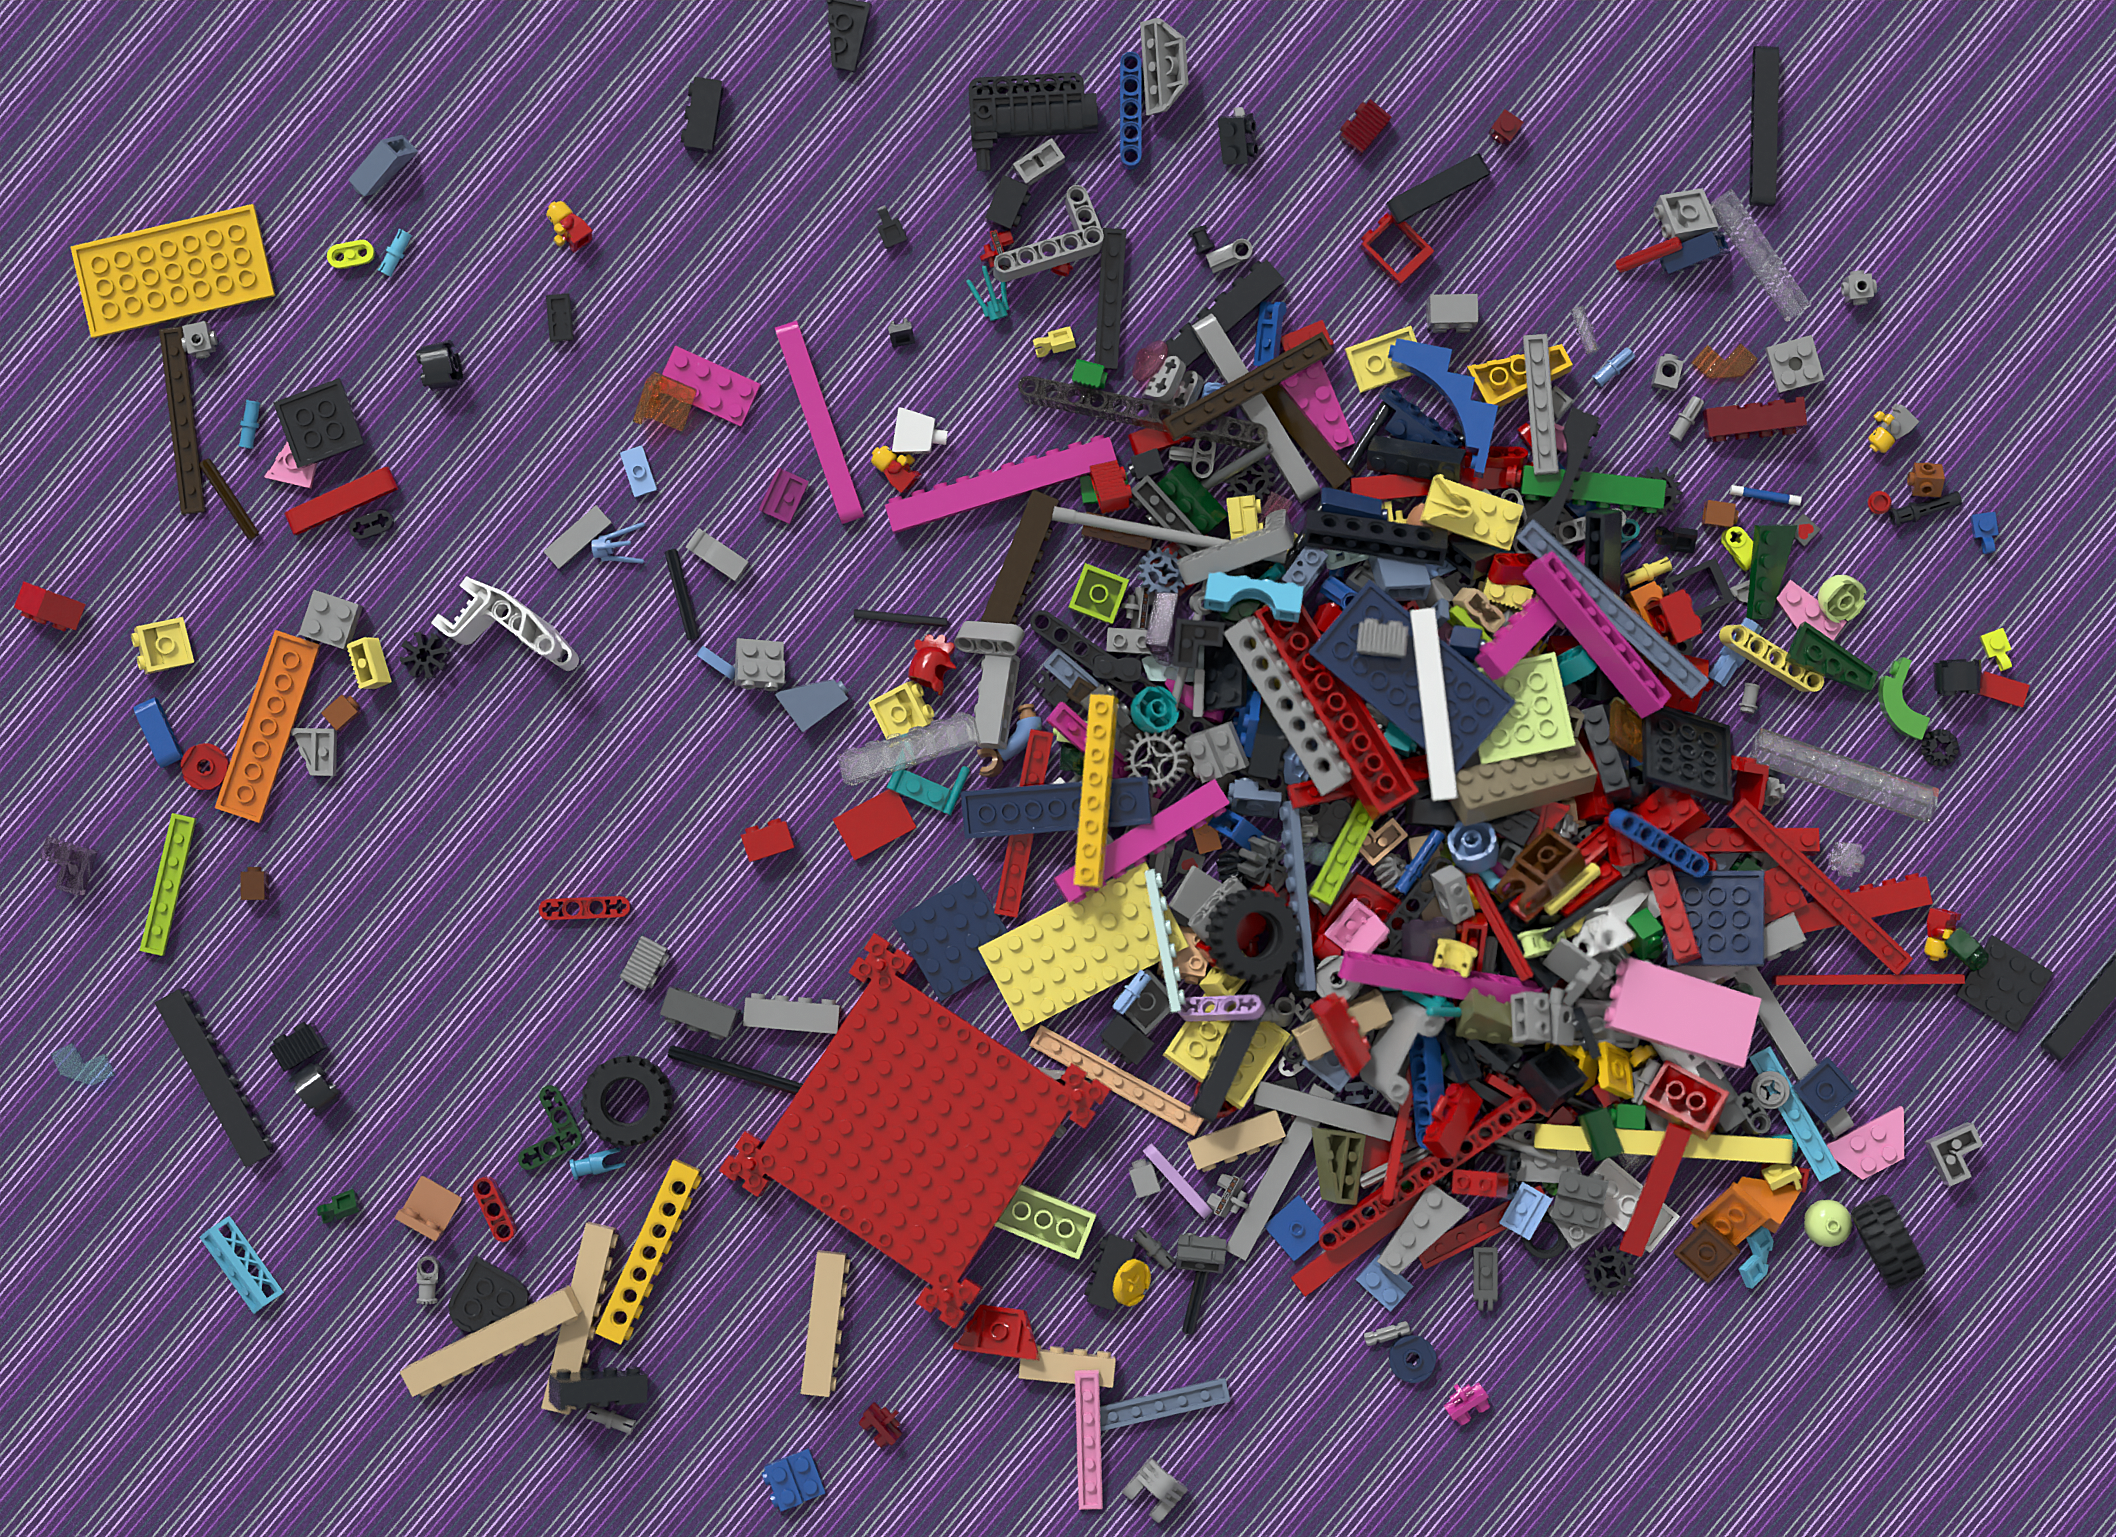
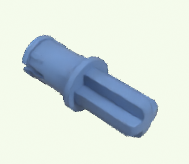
M1629 348L1623 349L1612 360L1608 359L1606 361L1607 364L1592 376L1593 380L1598 386L1603 387L1614 375H1619L1620 370L1635 358L1634 353Z

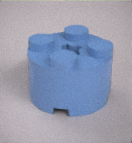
M1459 821L1448 835V846L1455 865L1463 873H1479L1496 865L1499 847L1492 826L1485 822H1479L1464 827L1462 821Z

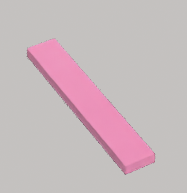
M1075 1370L1079 1510L1103 1509L1099 1370Z

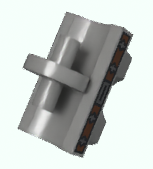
M1135 587V594L1128 595V602L1120 604L1121 609L1127 610L1126 618L1131 619L1130 629L1145 630V628L1156 627L1157 616L1147 614L1148 605L1158 606L1159 598H1155V592L1153 591L1149 595L1146 594L1147 587Z
M1221 1174L1217 1185L1226 1189L1222 1197L1212 1193L1206 1204L1215 1210L1214 1213L1224 1218L1227 1217L1229 1211L1236 1214L1240 1206L1247 1209L1248 1204L1243 1201L1247 1193L1241 1190L1246 1181L1237 1176L1232 1177Z

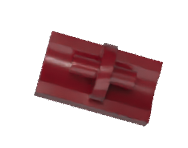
M876 1402L867 1408L863 1413L864 1416L859 1421V1425L866 1431L873 1426L877 1429L879 1433L873 1439L880 1448L888 1444L893 1445L903 1434L898 1428L900 1423L895 1418L899 1411L895 1409L890 1412L886 1407L881 1409Z

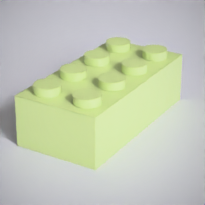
M1022 1184L995 1226L1079 1260L1096 1213Z

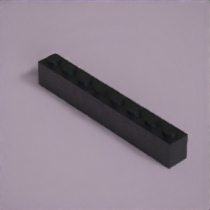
M1607 508L1586 511L1584 566L1620 598L1622 511ZM1598 665L1592 673L1582 678V698L1602 701L1618 696V689Z
M184 988L178 989L154 1002L245 1168L275 1153L273 1147H275L273 1140L268 1134H264L261 1128L263 1126L262 1120L257 1114H253L250 1108L252 1103L246 1093L242 1094L238 1087L241 1085L236 1074H231L228 1069L229 1061L223 1052L220 1053L216 1047V1044H218L217 1039L212 1032L207 1031L204 1025L206 1024L205 1017L200 1011H196L193 1005L195 1000L190 991H185Z

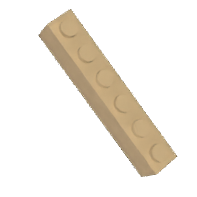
M822 1250L817 1252L801 1394L829 1397L831 1391H835L837 1377H832L833 1367L838 1368L839 1354L835 1353L836 1344H841L842 1330H838L839 1320L843 1321L845 1307L841 1306V1297H846L847 1283H843L844 1273L849 1274L850 1259H846L847 1253Z

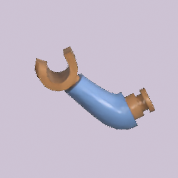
M1024 704L1017 708L1018 712L1021 713L1019 715L1020 720L1016 723L1017 728L1015 732L1008 738L1006 750L997 749L994 751L990 748L977 750L980 758L992 757V763L986 767L982 766L980 769V776L988 778L999 775L1003 769V760L1006 762L1027 748L1030 729H1042L1041 717H1037L1036 712L1032 711L1035 709L1034 704Z

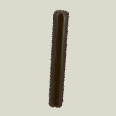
M209 458L203 460L199 466L247 539H255L259 535V531L212 460Z

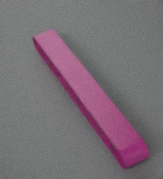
M796 320L776 327L775 331L841 523L845 524L862 518L864 514L798 322Z
M1356 951L1344 952L1338 973L1341 978L1352 982L1464 999L1472 988H1476L1479 990V994L1485 997L1493 995L1496 997V1001L1505 1004V1002L1511 1003V995L1523 992H1543V988H1540L1533 980L1521 981L1520 978L1472 970L1468 977L1461 976L1460 972L1451 968H1438L1430 963Z

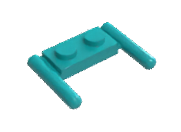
M906 742L886 788L951 816L970 769L967 766L961 768L952 790L904 770L914 749L912 742Z
M1379 986L1384 991H1403L1402 994L1427 1007L1426 1015L1428 1017H1460L1462 1015L1461 1008L1454 1007V1004L1448 1002L1445 996Z

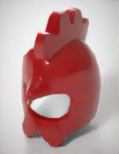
M929 634L925 636L924 641L917 639L914 642L917 652L911 661L908 678L922 686L932 688L933 691L938 692L939 696H942L944 692V674L949 669L956 670V666L951 662L950 658L955 650V644L952 642L947 643V638L944 635H939L935 639L933 635Z

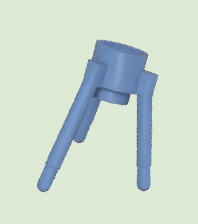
M645 523L632 525L619 531L599 536V539L592 540L594 558H601L602 562L644 563L643 559L611 556L610 554L614 552L613 548L630 545L631 541L612 543V540L609 539L644 527Z

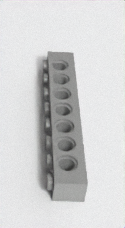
M1251 616L1225 631L1226 638L1322 795L1330 793L1352 779L1349 765L1342 761L1336 744L1329 740L1325 733L1326 728L1324 724L1315 717L1312 704L1305 700L1299 683L1292 679L1288 672L1289 667L1287 663L1278 656L1276 645L1266 636L1262 622L1255 618V616ZM1251 637L1256 641L1255 649L1250 645ZM1263 658L1268 660V669H1265L1262 665ZM1275 678L1281 682L1280 690L1275 687ZM1288 698L1293 702L1292 710L1287 706ZM1300 719H1303L1306 723L1305 730L1299 726ZM1312 739L1318 743L1317 751L1311 746ZM1325 759L1328 760L1331 765L1329 771L1326 770L1323 763Z

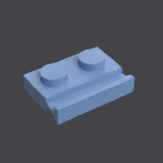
M1377 1254L1355 1279L1391 1312L1414 1286L1400 1273L1396 1275L1378 1263L1377 1259L1380 1255Z

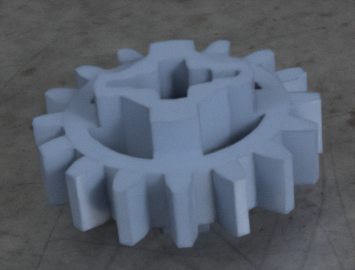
M1157 547L1154 552L1148 551L1146 553L1147 557L1143 556L1139 560L1142 564L1136 568V570L1141 572L1137 579L1143 580L1140 587H1147L1146 594L1148 595L1152 591L1155 592V598H1159L1163 594L1164 599H1167L1170 593L1175 596L1178 593V589L1181 590L1185 586L1182 583L1184 581L1176 563L1178 561L1176 558L1178 552H1174L1171 555L1169 554V548H1166L1163 552L1160 547ZM1159 559V562L1157 564H1150L1151 561ZM1167 582H1174L1172 586L1165 587Z

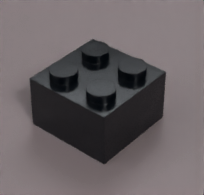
M1558 1044L1527 1061L1516 1076V1079L1546 1112L1575 1096L1589 1079Z

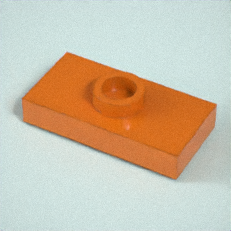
M1213 814L1205 818L1207 823L1195 830L1192 826L1199 855L1222 848L1218 832L1208 825Z

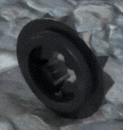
M1944 729L1930 731L1925 735L1921 743L1923 757L1934 766L1951 764L1957 758L1960 748L1957 738L1951 731ZM1937 741L1941 744L1949 743L1944 748V754L1941 751L1932 753L1937 747Z

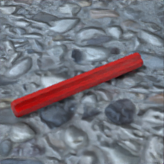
M1475 873L1467 877L1466 882L1520 980L1525 981L1531 978L1533 972L1479 874Z

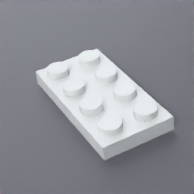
M1610 1158L1603 1159L1592 1172L1605 1176L1604 1180L1609 1181L1603 1210L1609 1219L1625 1232L1643 1185ZM1664 1203L1645 1248L1649 1253H1651L1680 1217Z

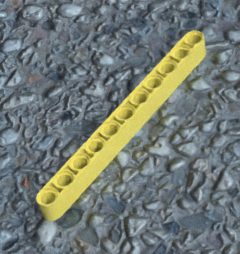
M1535 1123V1148L1590 1151L1581 1126ZM1615 1128L1624 1149L1623 1153L1656 1155L1665 1131ZM1691 1134L1682 1157L1792 1164L1793 1140L1711 1134L1708 1140L1705 1141Z

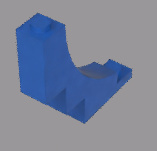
M1397 338L1395 345H1390L1388 359H1392L1391 367L1405 370L1420 377L1433 386L1446 399L1460 423L1466 452L1478 454V456L1473 455L1470 469L1475 470L1473 477L1483 479L1498 405L1471 400L1475 377L1448 372L1452 349Z

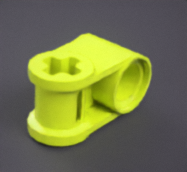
M1740 527L1726 529L1721 535L1722 545L1733 556L1735 562L1744 571H1748L1751 568L1752 539ZM1732 534L1737 535L1735 542L1730 541Z

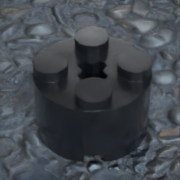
M451 340L422 346L421 350L416 351L417 361L422 365L423 373H421L422 384L424 387L429 386L433 392L462 386L463 384L459 381V379L463 378L461 360L458 353L453 354L451 347H455Z
M1953 659L1933 662L1934 690L1937 691V694L1953 696L1957 695V691L1966 694L1980 693V688H1982L1981 659H1973V661Z
M310 1063L289 1078L288 1081L289 1083L295 1081L297 1085L293 1087L309 1109L315 1108L317 1110L313 1114L318 1117L340 1100L338 1095L341 1092L333 1082L328 1084L324 1078L327 1074L319 1063L315 1065Z

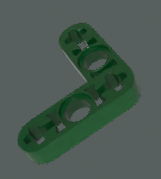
M548 1085L542 1088L539 1098L556 1134L520 1152L518 1162L524 1169H534L574 1149L582 1142V1132L561 1090L555 1085ZM546 1090L555 1091L557 1094L554 1096L556 1104L561 1101L563 1106L555 1107L550 1111L549 1106H553V1103L550 1099H545L544 1096L547 1095ZM563 1110L567 1113L566 1122L558 1123L555 1120L556 1111ZM568 1131H570L571 1134L576 1133V1143L573 1144L571 1141L563 1144V1146L566 1149L562 1150L561 1143L558 1141V1139H556V1137L560 1136V1140H563L568 1137ZM549 1141L557 1146V1151L553 1155H548L544 1151V1145ZM538 1146L540 1154L545 1159L541 1161L539 1156L532 1160L533 1165H530L529 1162L524 1163L525 1153L528 1152L529 1155L537 1153L538 1151L535 1147Z

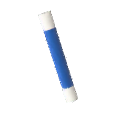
M1731 485L1730 494L1797 506L1801 504L1800 496Z

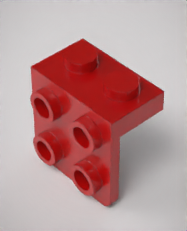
M1731 755V770L1738 771L1732 802L1733 807L1743 797L1758 812H1761L1765 802L1764 795L1766 783L1769 779V766L1756 764L1757 759Z

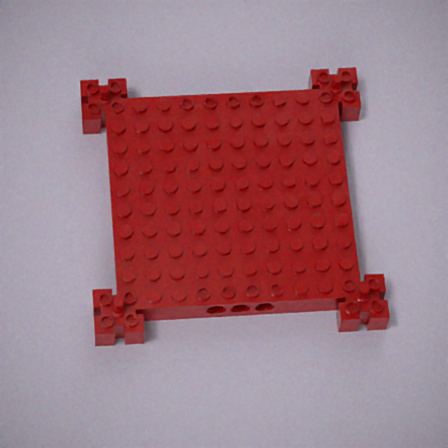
M874 933L864 948L870 953L866 959L858 957L848 972L863 983H868L872 979L762 1148L761 1145L764 1142L762 1139L750 1131H744L734 1146L739 1150L738 1155H728L719 1172L733 1181H739L740 1178H743L746 1181L742 1187L757 1197H761L772 1180L766 1176H770L933 1285V1288L929 1285L925 1286L915 1303L930 1313L934 1312L937 1308L942 1312L939 1319L955 1329L968 1312L962 1308L964 1303L973 1304L983 1289L982 1286L968 1277L964 1278L963 1282L960 1279L990 1235L995 1224L1005 1212L1068 1113L1072 1111L1073 1113L1069 1119L1087 1129L1097 1114L1091 1108L1095 1102L1102 1105L1112 1091V1088L1097 1078L1092 1083L1085 1080L1089 1073L1074 1063L1069 1065L1061 1077L1067 1083L1065 1085L1061 1084L899 977V973L907 975L916 959L901 949H897L895 953L891 952L890 948L893 944Z

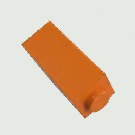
M1743 1176L1737 1184L1771 1214L1769 1219L1761 1226L1774 1234L1802 1188L1797 1190L1794 1185L1786 1184L1772 1191L1766 1180Z

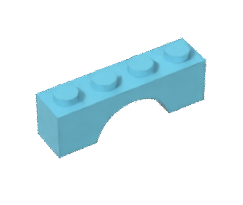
M1221 572L1209 573L1204 609L1228 612L1236 602L1252 598L1268 605L1274 619L1298 623L1303 587L1294 583H1275L1269 579L1260 581L1247 576L1233 577Z

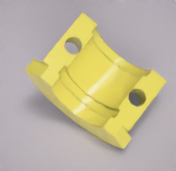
M1438 939L1437 944L1439 945L1433 966L1451 968L1460 972L1461 976L1468 977L1474 957L1477 956L1476 949L1458 941Z

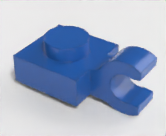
M1995 512L1971 515L1973 539L1981 538L1983 554L1993 553L1996 550L1992 536L1999 535Z

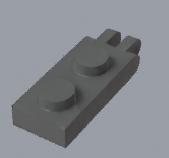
M1473 1247V1301H1478V1311H1483V1302H1487V1311H1493V1302H1497L1498 1248Z

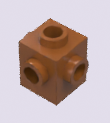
M1914 463L1912 472H1908L1907 485L1911 486L1912 496L1941 497L1945 481L1942 464Z

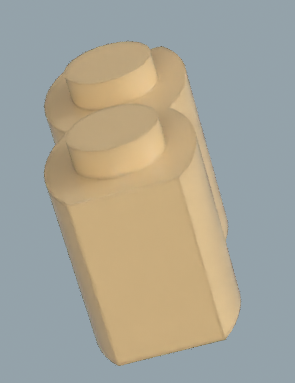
M1462 588L1452 599L1454 606L1458 605L1460 608H1463L1476 624L1484 628L1485 632L1495 633L1506 621L1503 613L1497 607L1490 605L1488 598L1480 590Z

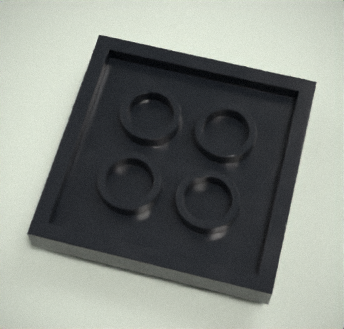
M340 378L273 402L298 469L365 445Z
M1991 935L1983 947L1989 954L1988 963L1982 969H1977L1975 972L1969 970L1965 977V984L1960 985L1955 996L2010 1030L2017 1032L2053 972L1994 935Z

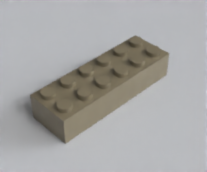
M1576 738L1574 739L1575 746L1480 764L1459 770L1454 774L1457 798L1449 800L1465 827L1592 792L1598 773Z

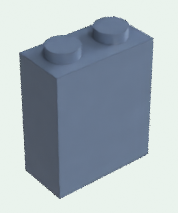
M1376 556L1368 557L1376 585L1395 601L1426 600L1431 582L1424 563Z

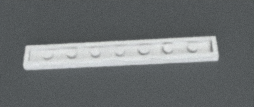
M1435 608L1412 610L1410 614L1432 800L1457 798Z

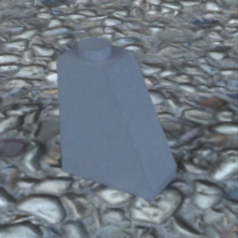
M403 135L383 139L348 180L353 184L354 190L364 197L375 194L416 155L418 150Z
M834 679L778 690L775 692V696L801 731L804 732L848 700L845 694L849 691L841 680L837 683Z

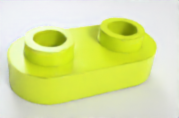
M366 240L336 244L327 252L328 262L337 269L368 264L375 256L374 247ZM362 249L367 250V254L364 257L359 255ZM338 254H344L342 261H337L336 257Z

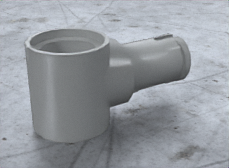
M1289 997L1278 998L1275 1004L1268 1005L1261 1022L1270 1021L1280 1027L1289 1026L1293 1021L1296 1009L1295 1002Z

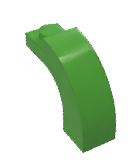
M1902 657L1892 663L1889 674H1892V676H1883L1880 679L1878 688L1879 704L1885 719L1897 732L1919 741L1923 739L1930 718L1911 710L1903 699L1902 687L1912 660Z

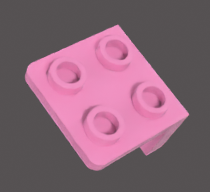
M1354 898L1324 934L1344 951L1371 954L1378 944L1386 939L1389 929L1372 910Z

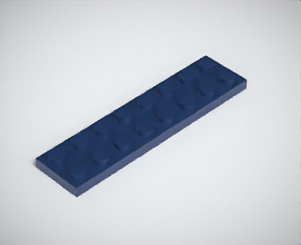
M1148 776L1112 779L1108 827L1151 824L1152 811ZM1083 781L962 791L961 802L965 839L1079 830Z

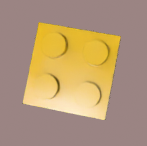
M1606 1041L1597 1043L1601 1056L1597 1057L1600 1073L1598 1080L1601 1089L1624 1099L1634 1098L1632 1065L1629 1061L1631 1058L1630 1052Z

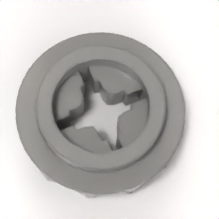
M1766 1071L1754 1079L1751 1091L1762 1107L1775 1109L1787 1101L1790 1086L1786 1078L1780 1073ZM1774 1080V1088L1781 1094L1772 1093L1769 1099H1766L1767 1090L1761 1087V1085L1769 1086Z

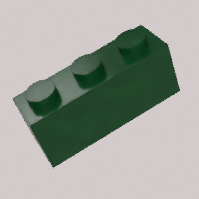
M1183 463L1172 469L1156 484L1204 536L1228 516L1227 511Z

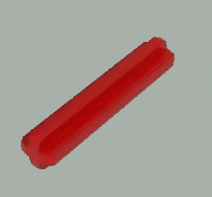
M1674 237L1615 261L1616 268L1620 273L1679 251L1682 249L1681 240L1678 237Z

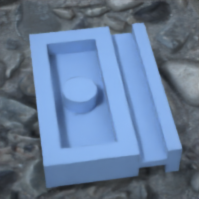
M1522 1182L1499 1223L1530 1240L1549 1207L1552 1198Z

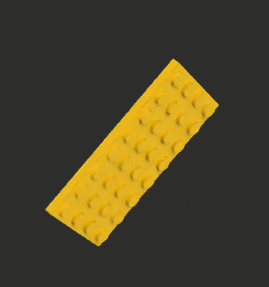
M254 204L70 246L90 335L93 339L276 296Z

